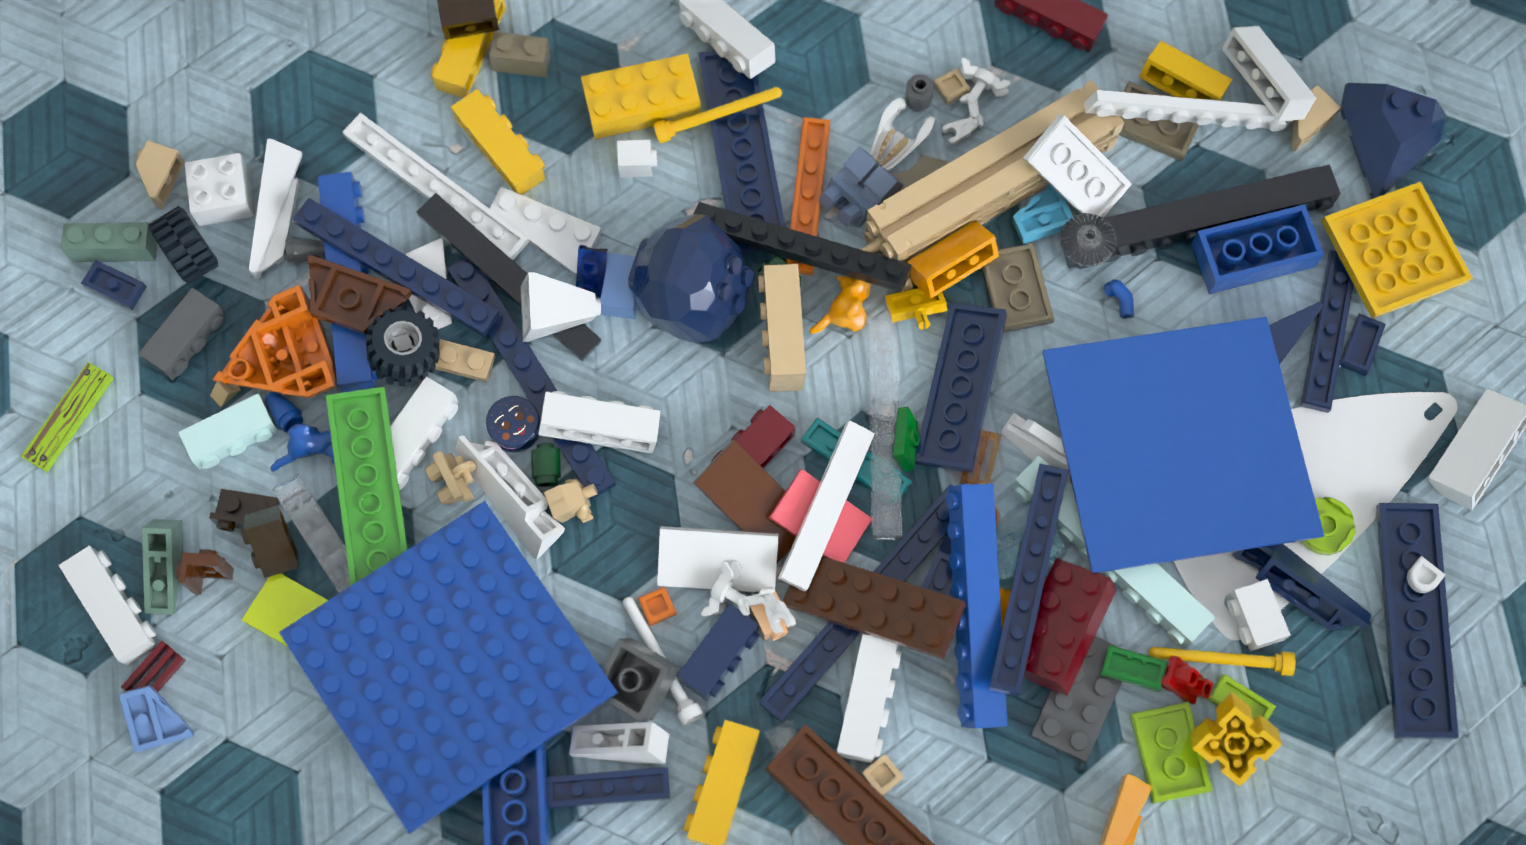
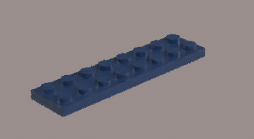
M715 50L698 52L708 110L760 92L757 75L751 79L748 78L743 72H738L725 57L719 56ZM763 103L710 121L725 209L786 227ZM737 244L741 254L761 251Z
M1379 503L1376 505L1394 739L1455 740L1459 738L1445 577L1436 588L1427 593L1416 592L1409 586L1407 581L1409 569L1421 556L1444 573L1438 504Z

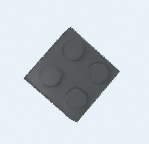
M619 638L603 668V672L617 691V694L608 699L607 702L640 722L654 720L681 667L632 638Z

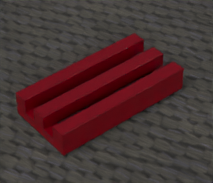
M161 640L124 682L121 688L125 691L132 690L166 651L134 688L147 686L173 657L175 660L152 685L159 692L186 660Z

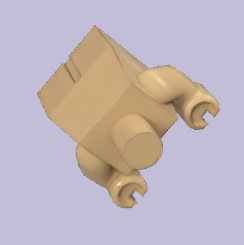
M577 478L568 479L565 484L544 492L555 520L563 523L577 516L585 523L593 519L592 512L589 509L591 504L588 498L598 494L594 484L584 487Z

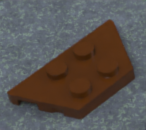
M309 255L307 258L310 270V313L314 318L366 335L368 334L369 325H374V318L377 315L383 317V311L387 309L390 312L395 311V307L402 305L412 295L409 288Z

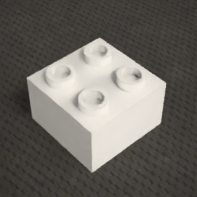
M240 153L185 162L190 213L199 226L254 217L249 167Z

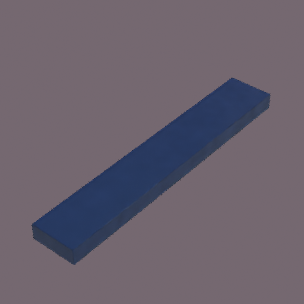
M1331 250L1328 254L1320 303L1324 306L1316 318L1300 404L1301 407L1329 413L1332 408L1354 286L1335 250Z

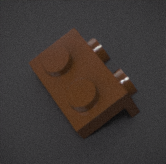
M201 549L199 553H183L182 561H179L176 567V577L179 579V583L193 594H201L203 578L233 579L234 568L214 550Z

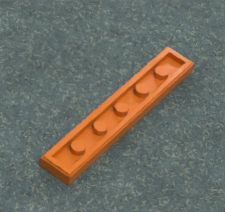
M803 117L790 229L817 236L821 208L819 199L823 191L830 120ZM786 258V264H798L799 274L813 275L814 266Z

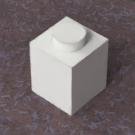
M651 140L617 141L620 178L652 177V166H658L657 150H652Z

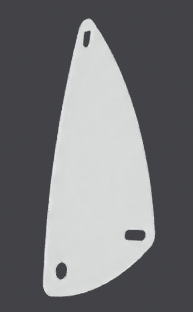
M1444 392L1385 393L1333 400L1329 413L1305 407L1291 409L1314 498L1332 497L1343 502L1353 514L1356 532L1348 546L1341 552L1332 555L1316 554L1308 550L1300 541L1285 543L1284 545L1322 574L1377 518L1376 505L1379 503H1390L1413 475L1457 412L1456 400L1450 394ZM1436 402L1443 411L1433 420H1427L1424 417V412ZM1234 552L1174 561L1191 595L1215 616L1211 622L1228 639L1241 640L1238 632L1240 628L1238 620L1230 614L1224 601L1226 596L1234 590L1261 582L1255 578L1259 569L1233 556ZM1273 591L1278 606L1282 610L1290 602Z

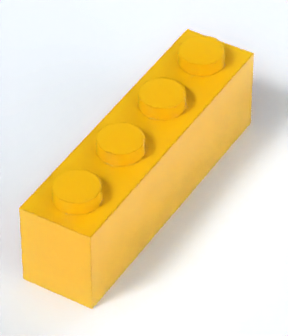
M494 0L498 25L506 10L504 0ZM494 32L449 40L445 39L441 49V58L439 62L434 63L431 70V77L436 89L458 97H466L486 56Z
M476 89L451 106L454 119L514 192L523 195L545 180L543 172L545 165L536 153L532 155L527 148L529 146L521 134H514L511 130L513 126L504 114L500 116L495 109L497 107L490 96H483Z
M728 720L724 721L723 727L717 726L712 743L716 744L713 756L708 755L706 758L703 772L707 773L704 785L698 784L693 798V802L698 804L694 815L688 814L683 831L688 832L687 839L701 845H725L760 736L759 730Z

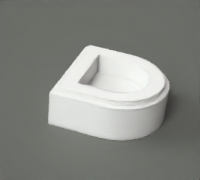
M1422 556L1416 560L1407 573L1409 586L1419 593L1430 592L1445 577L1442 571Z

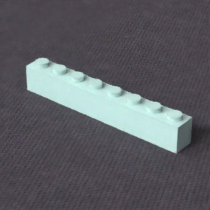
M1040 456L1015 479L1012 485L1015 496L1023 503L1028 502L1031 504L1039 464L1049 465ZM1066 481L1056 529H1058L1057 534L1065 542H1072L1079 549L1080 556L1089 563L1073 488ZM1158 564L1101 573L1104 576L1110 577L1113 584L1116 583L1124 590L1122 592L1123 595L1131 603H1138L1145 610V615L1151 622L1157 625L1160 623L1168 631V637L1177 645L1182 644L1184 647H1187L1215 618L1209 610Z

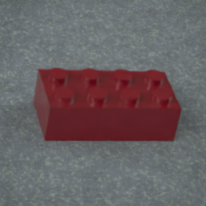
M1058 558L1055 559L1044 582L1024 679L1068 696L1116 593L1110 577L1099 573H1092L1091 570Z

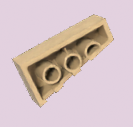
M798 264L764 265L763 275L758 276L759 293H764V303H760V320H765L766 330L761 331L762 347H767V357L763 358L764 375H768L769 392L800 391L804 388L806 363Z

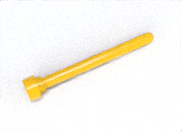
M774 87L675 122H671V120L655 122L654 129L660 144L671 141V137L676 136L675 133L779 98L782 95V90L779 87Z
M1151 647L1148 651L1150 657L1169 660L1171 655L1188 662L1272 668L1274 672H1279V675L1293 676L1295 671L1294 652L1281 651L1280 654H1274V657L1164 647Z

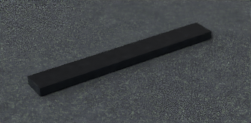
M435 193L416 212L417 215L521 307V285L527 273L441 196ZM585 324L552 334L582 362L602 342V339Z

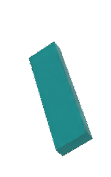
M817 417L801 438V443L827 461H830L841 433ZM868 451L855 480L893 506L897 505L912 484L910 479Z

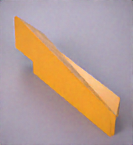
M1128 773L1121 777L1099 845L1134 844L1142 816H1139V813L1152 787Z

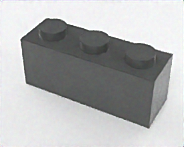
M192 287L138 354L147 364L173 381L177 376L184 373L188 367V362L194 354L199 353L204 348L206 340L211 333L217 331L222 326L226 314L217 303Z

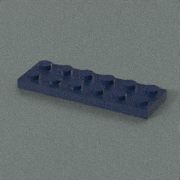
M950 303L919 436L920 442L916 449L915 464L972 473L1006 323L1007 312L1005 309Z

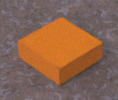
M665 586L638 598L649 626L677 615Z

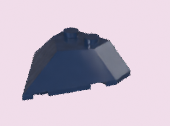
M1345 84L1340 112L1343 120H1347L1352 135L1349 137L1363 177H1367L1372 193H1369L1371 199L1382 196L1389 191L1441 140L1446 113L1436 99L1389 84Z

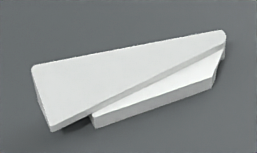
M1013 413L1003 427L1002 434L1031 461L1040 456L1050 466L1068 470L1062 439L1036 422L1029 419L1026 421ZM1068 471L1066 481L1071 484V479Z

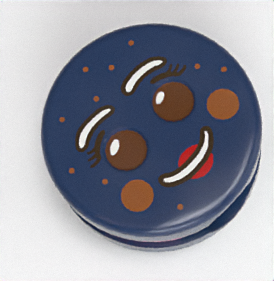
M507 396L495 402L489 409L486 417V428L491 440L497 443L502 450L517 453L529 449L536 443L540 436L538 433L541 419L536 407L529 400L520 396Z

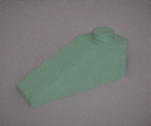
M153 519L142 527L144 613L175 614L179 589L176 567L178 562L182 561L183 520Z

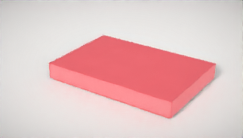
M800 469L769 516V519L796 537L820 481L803 469ZM846 500L822 556L845 563L872 518Z

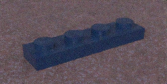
M668 767L546 777L548 809L670 799Z

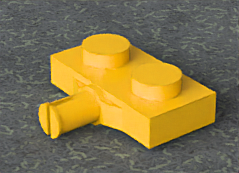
M919 288L885 295V304L892 323L916 318L919 329L924 330L923 324L925 329L930 327L927 315L947 311V302L943 292L933 298H929Z

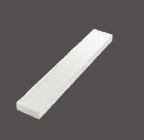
M850 420L846 422L778 577L780 580L802 591L808 590L875 433Z

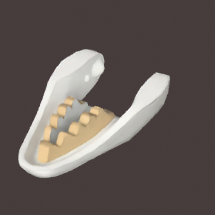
M901 97L895 99L886 107L870 155L888 171L900 163L929 136L935 120L932 116L925 118L924 124L915 139H910L895 130L893 122L900 111L906 107V100Z

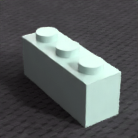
M256 394L178 433L191 461L199 469H208L216 466L221 459L229 455L234 456L244 452L247 446L255 442L261 443L269 440L279 430L265 401L259 394Z

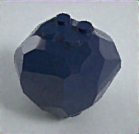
M693 214L664 224L649 238L641 241L629 273L628 285L648 322L676 338L698 343L720 337L734 323L739 314L744 310L750 286L754 280V272L744 265L739 246L707 215Z

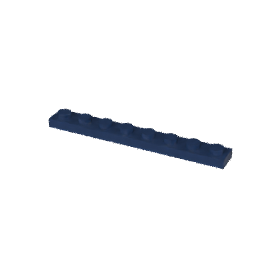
M311 198L306 200L292 219L295 225L392 283L411 289L414 296L483 337L500 315L499 310Z
M1039 464L989 690L1017 697L1020 696L1069 470Z

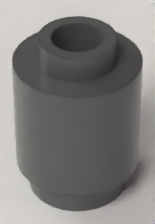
M922 74L914 75L907 82L905 92L906 105L913 111H923L932 102L934 84L928 76Z

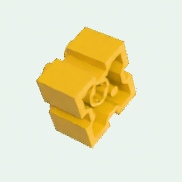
M1231 692L1215 708L1217 718L1212 721L1206 717L1191 733L1192 747L1197 753L1211 764L1218 759L1221 772L1238 786H1241L1257 770L1255 761L1259 757L1266 761L1282 745L1278 728L1261 715L1253 719L1251 707Z

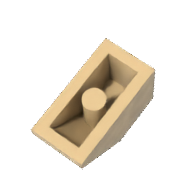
M1318 85L1311 90L1316 100L1306 117L1291 122V148L1295 152L1331 123L1340 110V106Z
M147 140L144 148L140 149L137 154L136 166L150 199L157 208L163 209L185 161L178 150Z

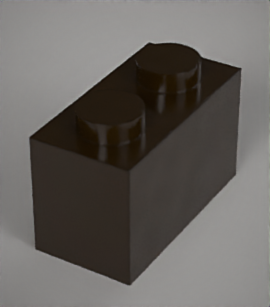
M437 0L441 27L446 40L499 31L494 0Z
M279 505L244 515V527L241 528V535L245 545H251L253 552H251L253 564L256 569L261 568L265 578L299 568V552Z

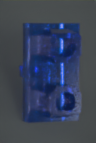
M580 245L578 248L576 287L595 293V297L601 298L607 267L608 249H594L585 245Z

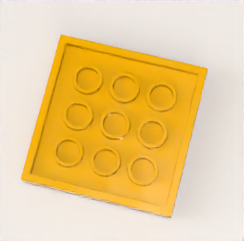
M1421 181L1330 214L1321 220L1372 319L1463 285L1473 279Z

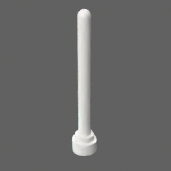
M626 597L623 600V606L645 646L665 657L634 599ZM675 677L670 691L679 705L677 707L679 712L677 716L682 725L686 726L700 719L704 713L698 703L688 699L679 680Z

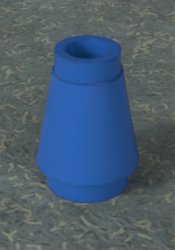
M271 392L266 396L265 402L278 429L288 433V430L293 425L303 423L302 411L281 393Z

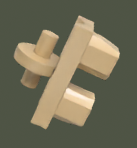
M442 451L433 454L432 456L435 461L426 467L425 471L432 482L437 483L444 478L447 486L437 491L441 503L452 505L458 501L469 502L474 499L468 484L474 481L471 475L476 469L474 461L464 462L461 455L454 458L453 454H443Z

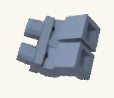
M858 146L844 163L842 170L831 177L827 188L819 199V203L826 209L836 206L840 210L838 214L839 221L845 227L852 224L860 227L867 221V210L875 205L882 204L894 192L897 193L903 184L886 168L882 167L883 165L865 149Z

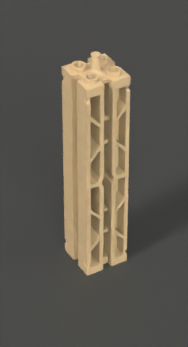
M1091 79L1082 84V87L1073 89L885 199L882 204L868 209L864 238L868 245L861 250L874 254L881 251V256L907 263V261L972 221L976 220L982 225L1048 186V182L1023 157L1059 114L1064 115L1100 152L1107 151L1115 146L1118 138L1117 133L1120 132L1124 121L1120 116L1109 115L1100 117L1097 114L1085 113L1084 102L1096 90H1100Z

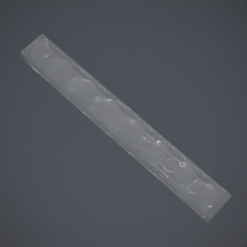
M869 320L870 431L875 433L870 444L872 539L901 540L903 536L901 466L893 456L897 410L899 408L897 322L892 323L891 320Z

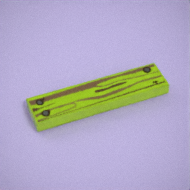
M87 362L20 457L48 473L114 378Z

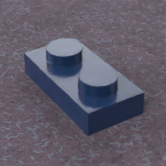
M97 260L94 261L81 282L85 288L130 310H133L147 288L143 282Z

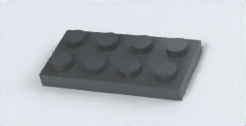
M1096 636L1068 696L1054 690L1050 691L1030 735L1031 738L1084 764L1088 760L1122 681L1101 675L1108 646L1115 645Z

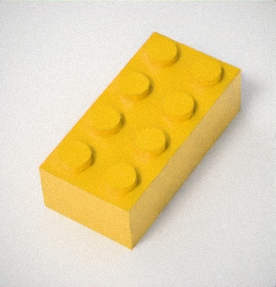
M688 53L581 76L595 139L654 127V123L661 120L675 122L701 113L700 99Z

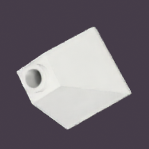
M528 272L521 285L523 342H529L593 321L596 316L601 314L600 298H595V293L535 272Z

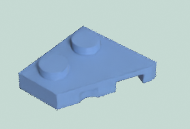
M152 685L119 694L134 752L194 736L191 727Z

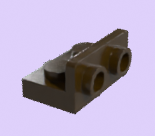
M221 489L216 512H210L209 519L216 524V528L233 532L234 528L241 529L244 527V515L280 505V499Z

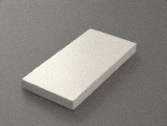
M1061 114L1056 117L1023 157L1082 216L1087 214L1088 222V214H1092L1091 221H1093V214L1097 215V218L1098 216L1104 218L1131 185L1110 161Z
M661 526L657 586L712 589L715 582L719 579V575L723 573L721 564L727 562L730 566L732 562L738 561L742 575L732 581L734 583V590L760 592L763 588H775L778 534Z

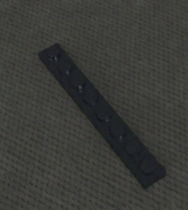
M699 202L693 213L707 215L737 244L897 292H903L911 273V264Z

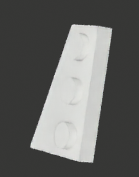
M443 238L405 254L447 279ZM413 294L409 298L415 313H418L419 310L424 312L425 319L430 317L434 321V327H437V329L452 323L451 317Z

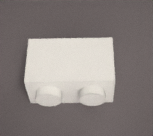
M1268 579L1236 589L1228 596V609L1230 614L1237 618L1240 625L1238 630L1240 639L1244 645H1248L1250 652L1284 641L1290 636Z

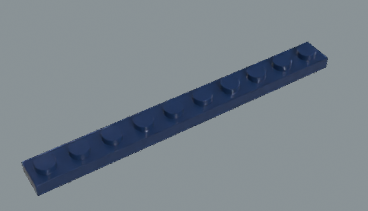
M464 258L447 269L457 286L499 310L500 315L487 334L528 400L536 407L541 419L545 393H552L557 391L528 343L523 342L522 333L486 276ZM552 437L580 483L584 487L594 484L598 494L590 497L591 500L616 485L591 443Z
M948 487L873 572L903 582L910 577L948 532V525L950 523L949 509L946 505ZM829 622L764 695L759 704L782 724L861 632Z

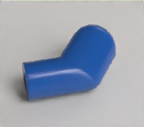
M1113 279L1111 282L1105 283V295L1108 297L1115 296L1119 300L1120 317L1124 319L1134 317L1132 292L1120 280Z

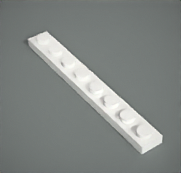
M1096 90L1084 102L1085 113L1097 114L1100 117L1115 115L1122 116L1125 119L1138 117L1147 118L1149 121L1162 119L1172 120L1174 123L1197 122L1198 125L1221 124L1223 127L1244 126L1247 129L1268 128L1271 131H1281L1293 121L1278 122L1267 106L1260 104Z
M362 113L342 132L346 139L429 200L435 193L441 196L512 260L530 242L526 235Z

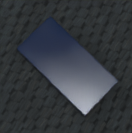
M1359 313L1353 324L1339 366L1366 376L1370 370L1386 324Z

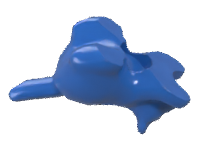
M306 424L293 425L288 430V454L277 459L271 465L270 470L274 472L297 459L325 454L335 464L331 432L326 430L320 433L317 427Z

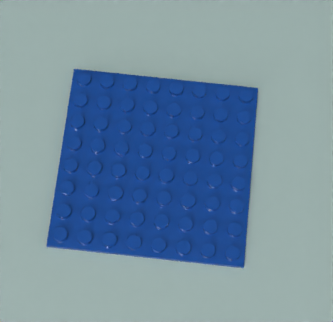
M1267 317L1042 351L1092 573H1102L1324 537Z
M485 501L279 632L408 834L417 830L617 694L612 683Z

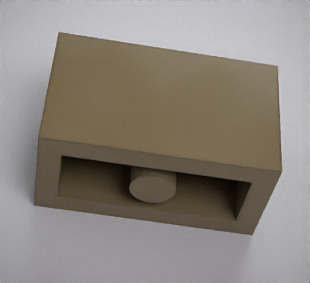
M494 32L489 57L494 72L547 78L551 51L548 38Z

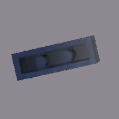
M729 604L677 674L679 682L705 701L710 696L716 698L725 685L722 680L728 672L733 674L741 664L743 659L740 655L745 648L752 649L760 637L757 633L759 631V624Z

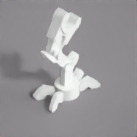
M962 58L960 72L965 80L972 79L975 86L970 93L960 98V103L968 104L970 117L948 123L942 127L943 134L948 132L956 134L955 137L948 140L949 146H955L971 136V132L978 126L983 129L984 118L979 114L977 100L984 89H991L995 97H1003L1009 93L1007 87L1010 86V81L1005 79L1000 81L990 71L978 68L977 66H970V61L966 58Z
M734 561L730 566L727 562L721 564L723 573L719 575V579L712 587L709 606L704 607L701 612L702 616L722 614L726 609L725 602L729 599L738 604L740 612L745 616L750 615L749 606L763 604L770 627L775 634L784 632L780 625L781 619H784L788 627L796 624L794 616L790 613L783 601L780 602L773 594L775 588H763L759 594L745 596L734 590V583L732 582L742 575L739 562Z

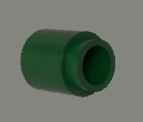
M552 443L537 444V449L531 450L532 479L535 480V486L558 485V479L561 478L560 449L554 448Z

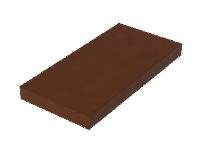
M732 440L694 480L693 484L741 531L778 534V564L792 548L796 538L769 519L785 490L735 440Z

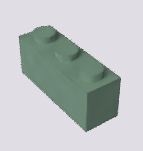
M148 222L63 223L61 250L72 262H94L95 260L99 262L156 261L157 242L149 231Z

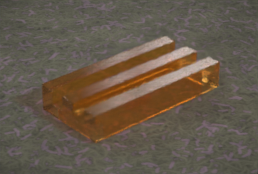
M981 430L980 436L983 439L973 478L967 477L968 472H962L959 484H990L1001 434ZM988 439H993L994 442L984 481L978 480Z

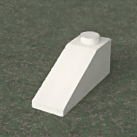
M653 722L578 725L573 727L569 755L572 757L632 764L665 763L669 734Z

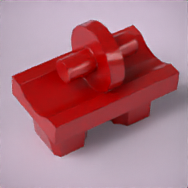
M1170 655V665L1166 667L1161 687L1167 691H1172L1190 704L1195 705L1197 697L1208 699L1213 682L1199 674V671L1194 667H1190L1179 657Z

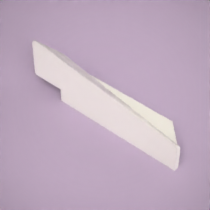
M267 139L249 263V272L254 279H260L262 277L261 273L274 264L279 265L286 260L285 240L290 239L292 219L295 214L300 187L299 180L294 179L302 158V152L273 139Z
M466 436L458 437L455 448L456 455H461L464 462L474 461L476 469L471 475L535 560L538 559L565 530L561 524L544 511L548 507L546 497L497 443L485 441L484 445L469 442Z

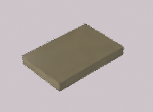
M1128 81L1124 90L1125 93L1163 96ZM1120 116L1124 123L1117 135L1183 162L1199 125L1197 122L1174 123L1172 120L1160 119L1149 121L1147 118L1135 117L1125 119Z
M1034 243L999 249V257L981 267L991 307L1005 309L1007 312L1003 333L1053 323L1054 316Z

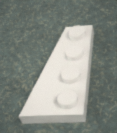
M504 187L499 189L490 207L493 212L526 235L531 245L542 250L558 265H562L569 270L577 279H579L602 233L601 227Z

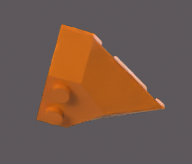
M301 285L285 290L271 298L267 304L269 306L259 321L255 320L229 356L231 359L222 372L218 371L212 379L216 382L305 398H312L336 387V366L321 320L314 318L310 313V300Z

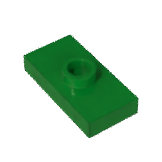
M907 406L897 410L893 456L904 471L914 470L916 446L919 445L920 439L918 421Z
M1109 645L1101 675L1160 692L1161 681L1165 675L1168 661Z

